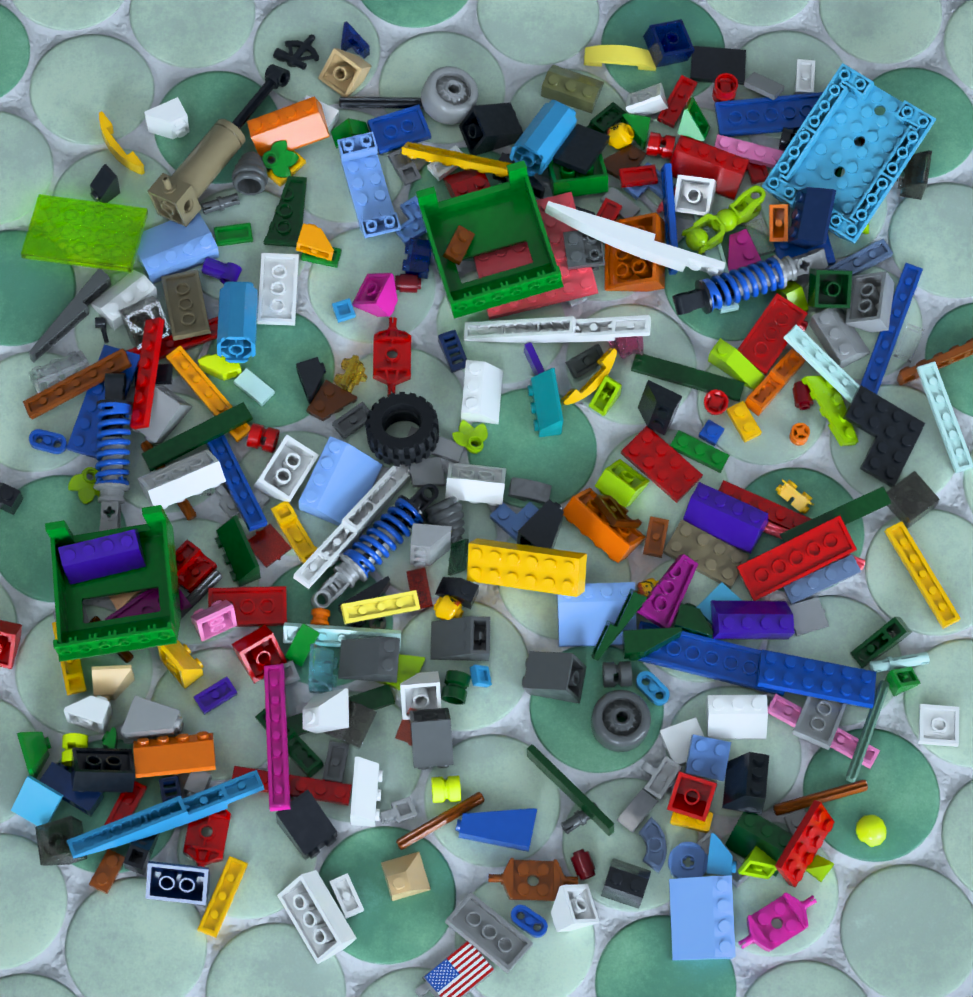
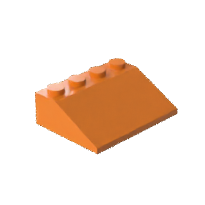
M656 212L615 220V222L656 234L654 241L665 244V221ZM605 243L606 291L649 292L665 289V266L642 259Z

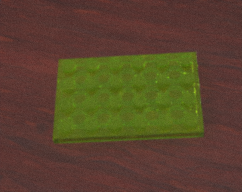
M39 194L23 244L21 257L131 273L147 219L148 209Z

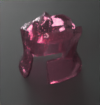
M643 336L615 337V341H609L610 347L615 348L617 354L622 359L632 354L643 355Z

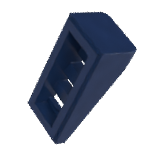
M456 330L438 335V343L451 373L465 369L467 358ZM456 345L455 348H452V349H450V350L447 349V348H449V347H451V346ZM459 352V355L450 357V355ZM462 359V362L453 365L452 362Z
M178 776L159 779L162 802L180 795L182 798ZM176 784L175 787L164 788V786ZM177 792V795L166 797L167 793Z

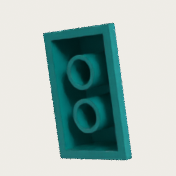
M550 368L532 377L530 385L527 386L528 395L532 396L533 402L530 403L531 413L535 414L536 420H533L534 431H538L539 437L562 434L563 415L555 368Z

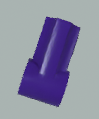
M209 257L205 259L202 268L203 274L217 278L223 284L225 282H237L242 268L237 264L231 262L225 264Z

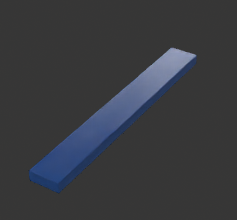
M905 263L893 295L889 330L880 331L860 386L862 385L875 394L878 393L923 271V268L909 263Z

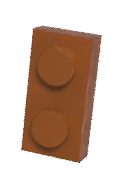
M458 225L443 257L460 265L475 234Z
M650 516L643 550L644 555L662 558L669 520Z
M108 849L89 885L108 894L123 867L125 857Z

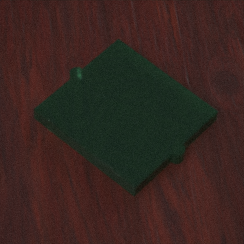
M463 539L451 544L447 575L451 576L465 571L469 539Z

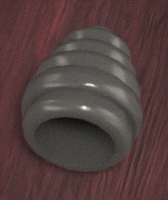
M254 151L244 153L232 172L234 188L244 195H257L265 189L269 178L262 157Z
M455 496L425 509L428 524L452 526V543L463 539L461 535L465 532V529L462 527L465 524L462 519L464 513L461 511L462 504L457 502Z

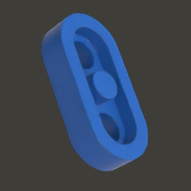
M36 429L29 435L30 445L34 449L53 454H61L66 450L67 441L61 434ZM42 439V442L37 443L36 440ZM60 443V447H54L55 444Z
M517 905L511 911V921L532 937L540 938L546 934L548 928L546 920L527 906ZM522 913L524 918L518 919L517 914ZM539 925L541 929L536 931L533 927Z

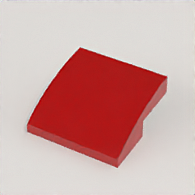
M188 539L175 551L178 584L189 593L217 568L216 563L205 556Z

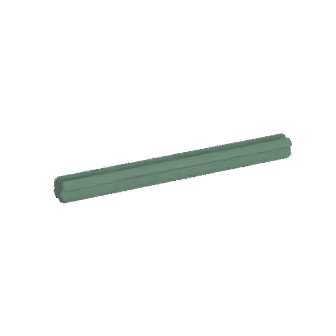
M881 680L878 685L874 706L869 710L845 779L852 783L857 779L890 686L887 681Z

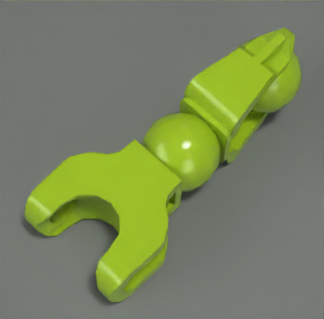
M757 185L752 186L730 204L728 209H722L714 216L707 213L697 220L693 226L683 230L681 236H685L688 248L692 251H698V254L702 255L705 251L722 243L725 232L732 231L741 223H747L758 216L762 208L761 203L766 196L765 190ZM759 193L760 197L754 199L751 197V194ZM706 226L718 233L710 240L707 232L702 229Z

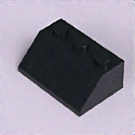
M72 748L71 782L73 791L101 793L133 792L136 772L132 749Z
M748 752L728 761L722 808L762 815L766 799L769 755Z

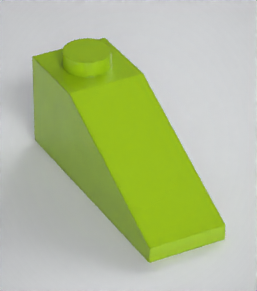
M721 338L710 351L708 362L737 381L744 382L745 386L752 391L765 378L735 347Z

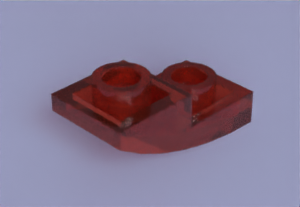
M425 567L406 571L410 591H417L420 609L432 607L433 603Z

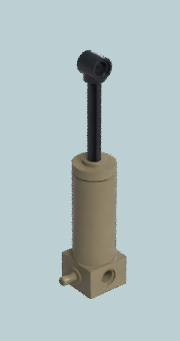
M274 64L268 66L265 72V83L234 121L218 119L172 176L165 173L160 175L147 191L158 215L185 227L188 226L202 209L198 201L199 197L245 143L246 139L240 130L241 127L273 89H278L279 86L285 87L290 80L289 70Z

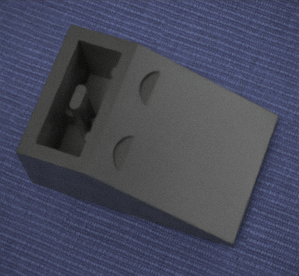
M468 616L450 620L431 621L430 660L489 661L490 617Z

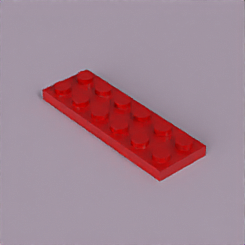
M838 515L736 566L752 600L756 601L857 549L841 516Z

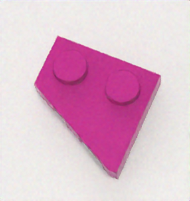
M747 229L729 235V272L730 270H738L739 267H747L748 264H756L758 261H761Z

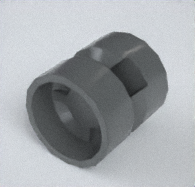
M620 661L618 665L614 662H603L604 688L615 687L617 684L621 687L632 686L631 661Z

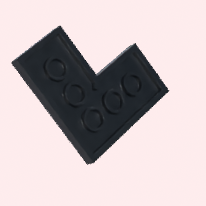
M861 385L858 387L843 419L875 437L860 469L886 485L894 487L925 423Z

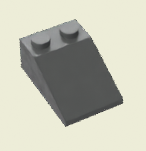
M372 637L341 640L338 679L397 683L400 638Z

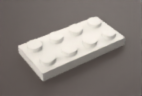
M261 253L258 324L295 326L299 254Z

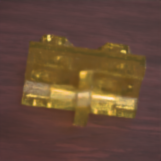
M353 355L352 358H343L341 368L345 370V373H338L334 378L337 386L350 393L355 385H359L360 381L366 382L368 378L364 374V364L359 361V356Z

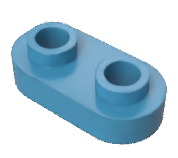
M643 671L638 674L636 678L637 688L653 704L657 706L666 704L670 696L668 688L649 671ZM647 680L649 684L644 685L642 681ZM656 694H661L663 698H656Z

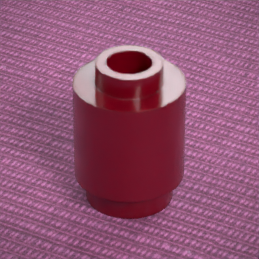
M418 274L395 275L396 290L404 293H417V289H421V278H418Z
M802 381L794 383L792 390L795 407L800 410L810 409L814 402L810 396L811 390L808 385L803 384Z
M584 849L574 852L573 857L570 859L580 880L595 876L594 870L596 869L589 851L585 852Z

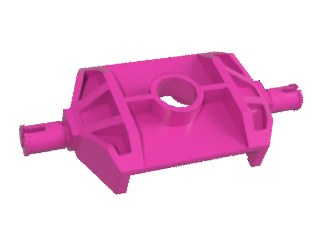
M785 892L775 901L747 917L749 934L738 942L739 946L741 945V948L744 949L751 943H755L768 952L777 948L808 928L806 910L811 905L817 903L816 899L811 895L802 902ZM779 919L782 922V927L779 929L774 928L771 921Z

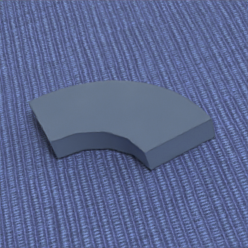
M650 817L638 834L644 839L646 845V854L643 862L659 873L666 859V840L659 824Z

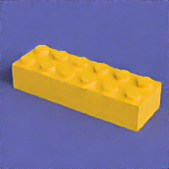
M476 538L469 543L467 580L578 597L585 592L587 554Z

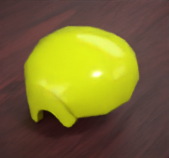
M863 816L856 824L855 831L857 837L861 842L868 844L870 847L880 845L886 839V826L884 821L878 816Z

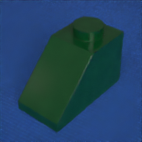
M681 603L674 627H682V631L712 638L713 631L701 610L693 604Z

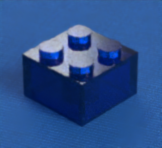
M682 19L650 25L643 36L656 67L688 61L695 51Z

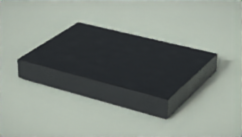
M692 46L690 79L699 82L715 83L718 75L730 73L737 78L739 85H744L746 50Z
M577 124L554 155L553 163L586 175L609 143L610 136Z

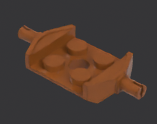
M510 858L501 875L489 874L488 882H501L509 900L555 901L560 886L578 884V876L566 877L557 859H554V861L514 860V858ZM530 876H535L538 879L539 883L536 886L528 884L527 879Z

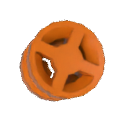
M796 423L791 429L790 441L798 446L804 445L810 435V429L804 423Z
M314 608L311 610L313 618L310 624L330 625L328 617L331 615L330 610L324 608Z

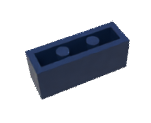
M51 762L39 780L63 794L62 800L90 817L104 798L101 792L73 791L71 773L61 763L55 764Z

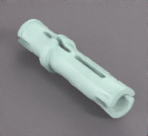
M926 651L893 658L889 656L883 660L870 661V670L878 673L929 664V655Z

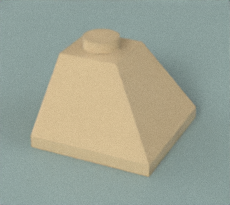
M334 48L318 79L341 96L349 97L365 80L372 65L358 55Z
M132 665L91 667L94 697L98 695L103 696L109 702L110 700H116L135 680Z
M420 852L381 862L392 901L431 890Z

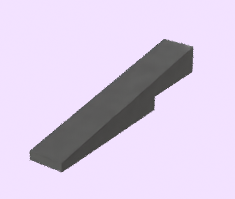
M100 267L29 351V356L33 363L89 315L88 305L111 286L110 277Z

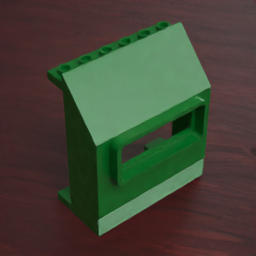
M525 160L507 165L509 182L440 202L437 200L434 186L416 191L422 221L454 319L564 287L561 271L556 264L528 177ZM460 225L475 234L462 260L527 242L533 263L461 283L456 264L444 258L443 254L456 228Z
M162 505L142 508V515L147 524L73 535L64 520L45 523V530L51 541L57 639L53 640V647L58 653L59 662L177 643L181 609L173 526ZM138 529L146 567L70 585L62 566L58 547ZM159 588V612L84 623L83 600Z

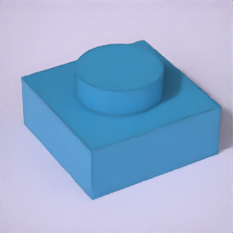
M350 298L332 303L338 323L356 317Z
M473 665L469 667L473 686L487 688L492 685L488 666Z

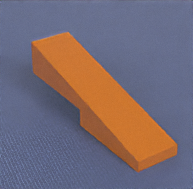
M791 349L747 397L745 401L747 408L759 416L806 360L795 350Z

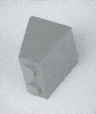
M155 384L149 427L136 430L131 429L137 433H143L145 435L144 438L152 444L162 443L193 406L164 385Z
M134 696L121 729L123 742L133 744V741H137L140 738L176 737L177 734H181L184 727L180 710Z

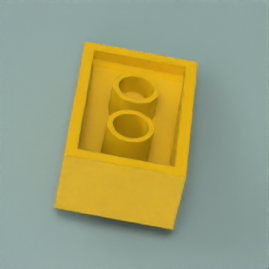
M177 640L175 644L157 646L160 660L184 689L203 676L202 668L204 666L198 658L193 659L190 655L191 650L185 643L182 645Z

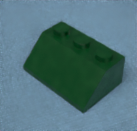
M235 515L216 530L217 537L214 539L218 549H223L224 554L222 558L225 565H230L232 571L229 573L232 581H237L239 587L260 579L261 576L257 559L237 515Z
M743 812L725 845L730 851L744 859L757 846L777 862L793 835L758 814ZM776 870L773 876L776 877L779 871Z

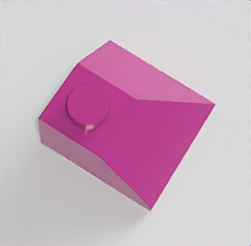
M392 273L367 274L352 305L377 317H390L398 302L394 275Z

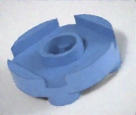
M683 842L673 848L668 857V868L671 875L676 879L702 877L707 870L708 856L701 849L702 847L694 842ZM687 857L690 858L691 862H694L690 867H686L683 863Z

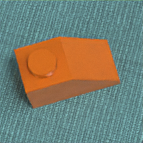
M769 205V242H788L790 205Z

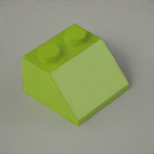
M619 459L605 468L595 487L599 489L601 494L613 497L620 505L626 508L634 502L650 481Z

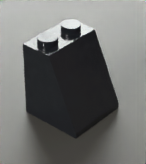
M511 102L474 105L459 124L469 153L475 156L515 144L523 134L522 127L518 122Z
M549 499L518 530L517 544L554 549L564 514L561 505L557 502L553 503Z
M308 789L290 802V809L280 810L275 813L277 824L305 860L309 857L311 859L316 857L320 853L321 848L325 845L329 847L337 840V830Z
M613 858L601 896L639 909L651 871Z

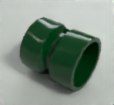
M446 671L444 681L446 686L442 689L441 699L451 704H465L467 697L465 689L469 687L471 676L462 671Z

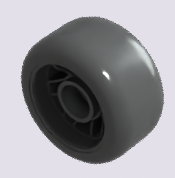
M614 690L603 695L595 704L591 716V729L595 739L606 749L615 752H627L638 747L647 737L651 724L650 710L646 702L639 695L627 690ZM622 716L626 721L619 722L616 717Z

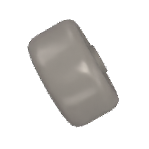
M451 66L441 67L433 71L427 78L421 91V103L424 110L432 119L443 124L462 122L478 100V89L473 78L464 70Z

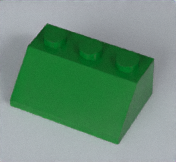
M602 153L586 175L553 163V159L547 166L553 196L572 192L573 197L608 192V173Z

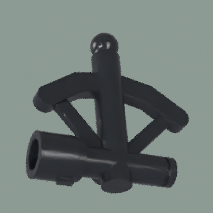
M310 34L304 42L298 40L285 41V46L289 48V53L277 48L274 51L273 57L279 61H286L289 67H298L305 70L307 63L302 61L310 59L319 60L317 51L311 46L315 40V35ZM292 47H299L293 54ZM306 50L311 53L310 56L301 57Z

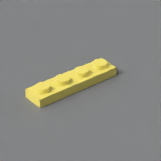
M416 590L340 605L344 624L420 610Z

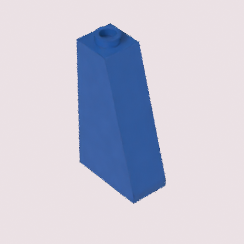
M537 809L464 813L462 820H457L455 831H459L458 838L529 852Z

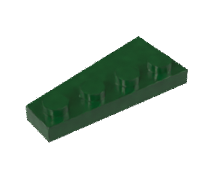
M288 176L267 236H265L263 241L264 245L297 246L303 226L307 177Z

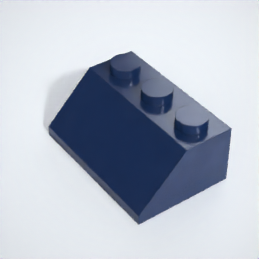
M806 187L798 190L795 196V209L792 212V224L788 231V243L804 249L826 243L836 190Z
M148 861L145 899L206 905L210 885L209 867Z

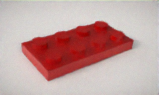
M776 293L737 350L760 372L767 375L788 344L783 337L794 325L797 324L800 327L808 313Z
M647 426L621 451V454L676 503L703 477L702 473Z
M286 586L208 588V608L216 601L228 600L234 607L237 626L235 627L284 626V622H287Z
M817 800L813 801L775 864L777 870L792 887H796L798 882L802 880L804 872L812 863L816 852L822 846L825 837L832 830L835 822L823 804Z

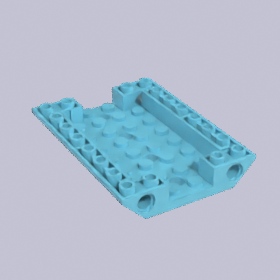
M842 63L761 187L780 202L790 205V208L793 210L795 209V196L798 190L806 187L836 190L828 231L843 240L855 244L933 126L936 118L905 100L902 102L876 87L872 80ZM880 106L884 107L885 113L877 115L875 109ZM859 137L865 139V143L862 146L855 145V140ZM836 169H844V175L842 177L835 176Z

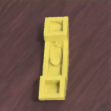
M597 45L585 48V66L602 67V63L638 66V70L656 71L657 53L646 49L625 45Z

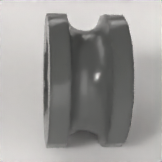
M385 617L376 618L379 619V622L382 621L380 627H376V624L373 625L375 619L369 620V628H386Z

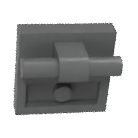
M580 231L563 232L568 270L592 267L593 271H597L599 266L605 265L601 241Z

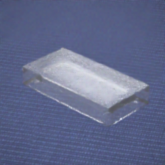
M762 218L744 224L760 257L775 252V246L773 242H769V233Z
M907 322L894 357L911 363L925 329Z

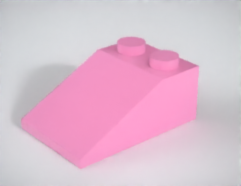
M228 600L216 601L211 607L205 610L203 608L199 609L191 616L192 623L201 642L237 626L234 607Z

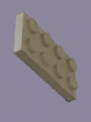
M198 269L162 276L173 341L210 334Z
M682 519L663 551L665 555L675 560L679 555L685 554L698 563L697 572L718 583L723 582L729 589L732 588L739 576L736 566L746 562L749 558L748 554Z

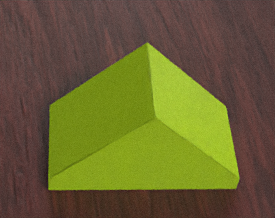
M787 281L785 289H776V293L804 311H809L801 285L794 281Z
M606 375L591 400L589 407L605 416L620 397L622 385Z
M755 846L742 862L738 873L769 879L777 870L775 867L777 862L759 847Z

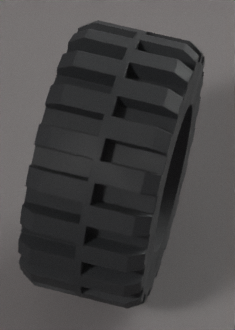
M399 392L396 395L394 393L388 394L389 397H382L379 399V403H374L367 414L365 427L370 450L372 453H375L379 460L383 459L384 463L389 465L394 463V466L400 467L403 464L411 466V463L414 462L418 464L422 462V458L427 459L430 456V451L433 452L437 447L436 444L439 442V424L436 410L433 409V405L430 402H426L424 397H416L415 393L405 394V392ZM398 421H410L419 426V429L413 435L404 438L393 437L385 432L390 425Z

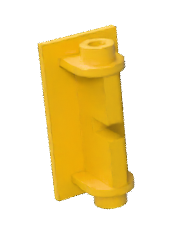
M782 479V482L785 484L783 486L780 484L776 488L777 494L787 502L792 497L795 498L791 505L800 513L806 514L810 509L807 506L809 504L814 505L811 502L813 498L806 492L801 494L796 489L798 486L790 479L788 481Z

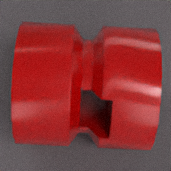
M722 73L717 76L712 93L715 102L735 100L738 80L734 75Z
M650 132L646 155L653 157L660 155L663 159L671 160L676 137L670 135L662 137L660 133Z
M715 389L708 392L704 398L706 411L711 415L724 413L728 407V397L721 390Z
M253 423L249 431L247 446L255 449L261 447L262 451L274 453L280 430L271 427L265 429L264 425Z

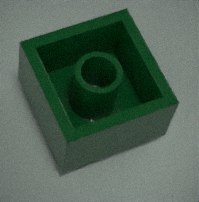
M810 268L807 306L815 308H850L852 271Z

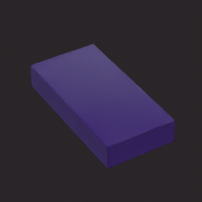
M532 343L524 344V354L534 375L536 376L544 372L545 370Z

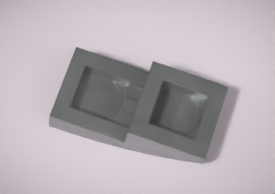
M401 148L388 154V158L399 178L406 186L422 177L414 161L412 162L411 158H408L407 155L401 154Z
M512 477L508 496L522 501L531 500L544 505L550 498L552 486L533 480Z
M642 789L619 816L617 821L633 833L654 808L658 800L645 789Z

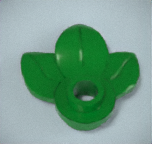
M286 141L274 143L271 150L265 152L262 156L266 168L272 169L276 176L283 178L291 176L289 167L294 165L299 159L296 153L287 150ZM274 157L275 161L273 163H269L268 158Z

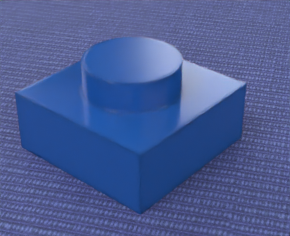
M708 419L698 437L715 446L725 428Z

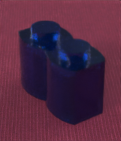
M410 238L409 243L405 244V254H408L407 260L403 259L402 270L405 271V274H418V278L428 279L432 253L429 240Z

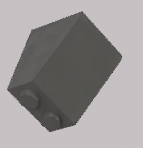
M529 651V656L525 662V676L522 678L523 689L528 694L580 703L586 666L573 653Z
M437 708L409 711L414 768L426 770L434 766L447 768L449 765H454L449 709Z

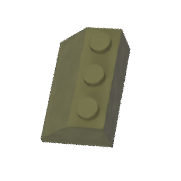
M552 65L543 81L541 96L592 114L604 82Z

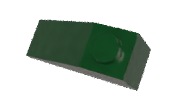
M894 617L850 653L861 668H864L870 661H874L901 642L912 631L901 617Z
M682 627L623 630L624 659L629 658L630 661H636L679 638L682 633Z

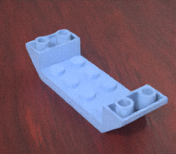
M373 132L338 139L337 143L343 171L364 238L401 230L378 158V147Z

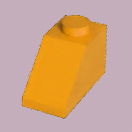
M303 223L296 251L332 261L334 249L322 229L314 224Z

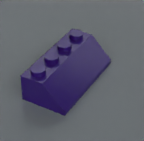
M699 482L690 498L683 520L723 542L751 554L768 524V513Z
M138 529L58 547L62 566L70 585L146 567Z
M710 601L713 639H789L795 633L793 613L786 601Z

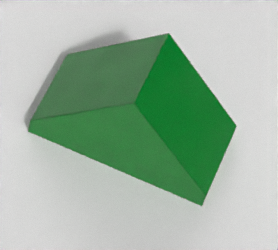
M625 113L622 115L621 122L632 127L634 141L644 150L646 148L651 117Z
M350 118L331 131L336 149L338 148V139L369 133L366 122Z
M912 667L893 669L889 671L885 678V681L890 684L889 689L893 696H897L921 684Z

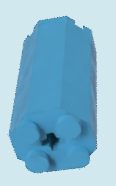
M556 100L545 103L512 147L509 157L511 161L514 159L516 163L525 160L528 176H534L536 173L538 175L542 174L574 129L577 122L575 110Z
M225 282L224 287L220 289L217 355L220 357L221 355L224 356L225 360L229 363H245L251 355L252 357L256 355L258 290L254 288V284L251 282Z

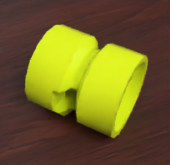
M69 733L62 736V748L65 749L62 752L61 759L63 765L71 767L72 748H88L87 735Z
M459 775L448 776L447 779H444L442 776L431 777L433 803H441L445 799H448L450 802L461 801Z

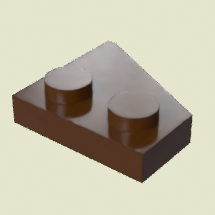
M631 144L603 159L607 173L620 180L619 169L640 166L646 157V153Z
M325 380L306 411L317 419L325 421L332 414L343 410V407L350 403H355L357 396Z
M597 495L593 501L598 506V510L604 514L612 527L639 528L642 524L639 519L632 520L626 515L629 511L613 497Z

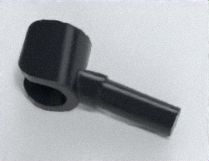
M96 317L95 328H101L104 343H108L105 318Z

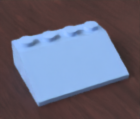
M199 212L187 227L170 220L129 237L145 275L152 284L162 281V276L182 273L204 264L205 259L208 257L212 259L219 258L218 246Z
M330 436L298 501L299 510L339 526L342 523V519L373 487L383 464L350 444Z
M635 582L585 583V592L578 597L556 594L559 647L596 646L607 620L615 623L630 589L635 590ZM636 613L623 630H637ZM623 630L610 646L623 645Z
M732 876L669 879L672 960L735 958Z

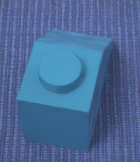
M711 833L707 875L732 876V873H736L737 861H734V857L716 834Z

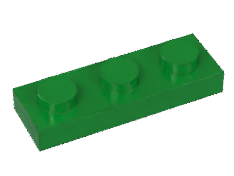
M678 430L670 445L676 452L719 473L722 472L730 456Z

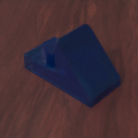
M347 21L344 22L341 50L347 51L352 47L356 54L366 58L370 55V46Z

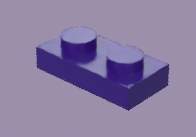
M226 676L193 698L205 715L238 693Z

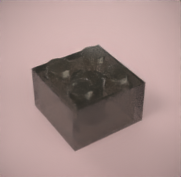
M154 296L119 310L131 344L137 349L142 348L146 320L159 317L164 319L162 339L172 335L161 304Z
M916 471L887 491L891 504L887 506L904 523L907 529L933 510L940 500Z

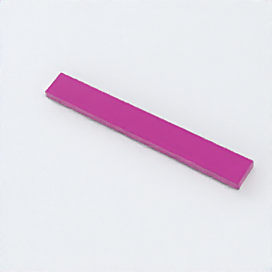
M284 664L264 666L270 812L290 809Z

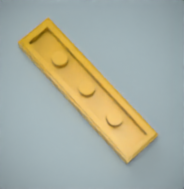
M229 856L197 929L199 932L217 938L248 863Z

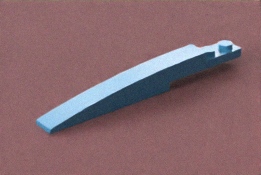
M257 770L189 797L182 799L181 795L66 841L73 859L156 835L228 808L227 804L265 790Z

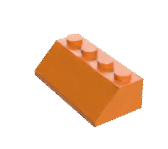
M315 96L247 121L251 139L261 157L265 152L271 150L273 144L278 141H286L287 150L293 151L330 137L322 105Z
M589 487L571 498L563 509V515L568 522L579 528L583 535L588 536L596 547L605 551L611 560L619 563L626 559L646 537L636 528L612 527L593 501L598 494Z
M202 731L195 735L183 733L176 737L159 736L157 739L140 738L137 741H133L136 778L216 770L213 733Z

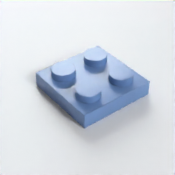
M693 734L691 736L685 773L724 781L731 742Z

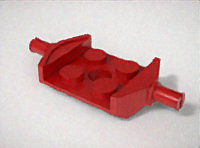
M392 317L389 318V328L387 330L379 331L374 335L373 379L388 386V394H391V392L395 394L396 385L411 379V335L405 331L397 330V318L393 317V323ZM395 351L398 355L395 358H389L387 353Z
M225 809L188 823L183 854L195 861L197 866L200 867L223 861L231 813ZM203 828H211L213 830L212 834L209 837H204L201 834Z

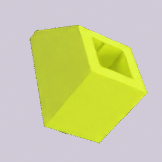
M208 354L198 359V366L203 372L225 381L238 377L241 374L240 364L229 363L222 355L220 357L217 354Z

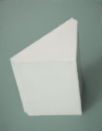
M662 83L627 95L626 110L629 114L648 116L668 109Z

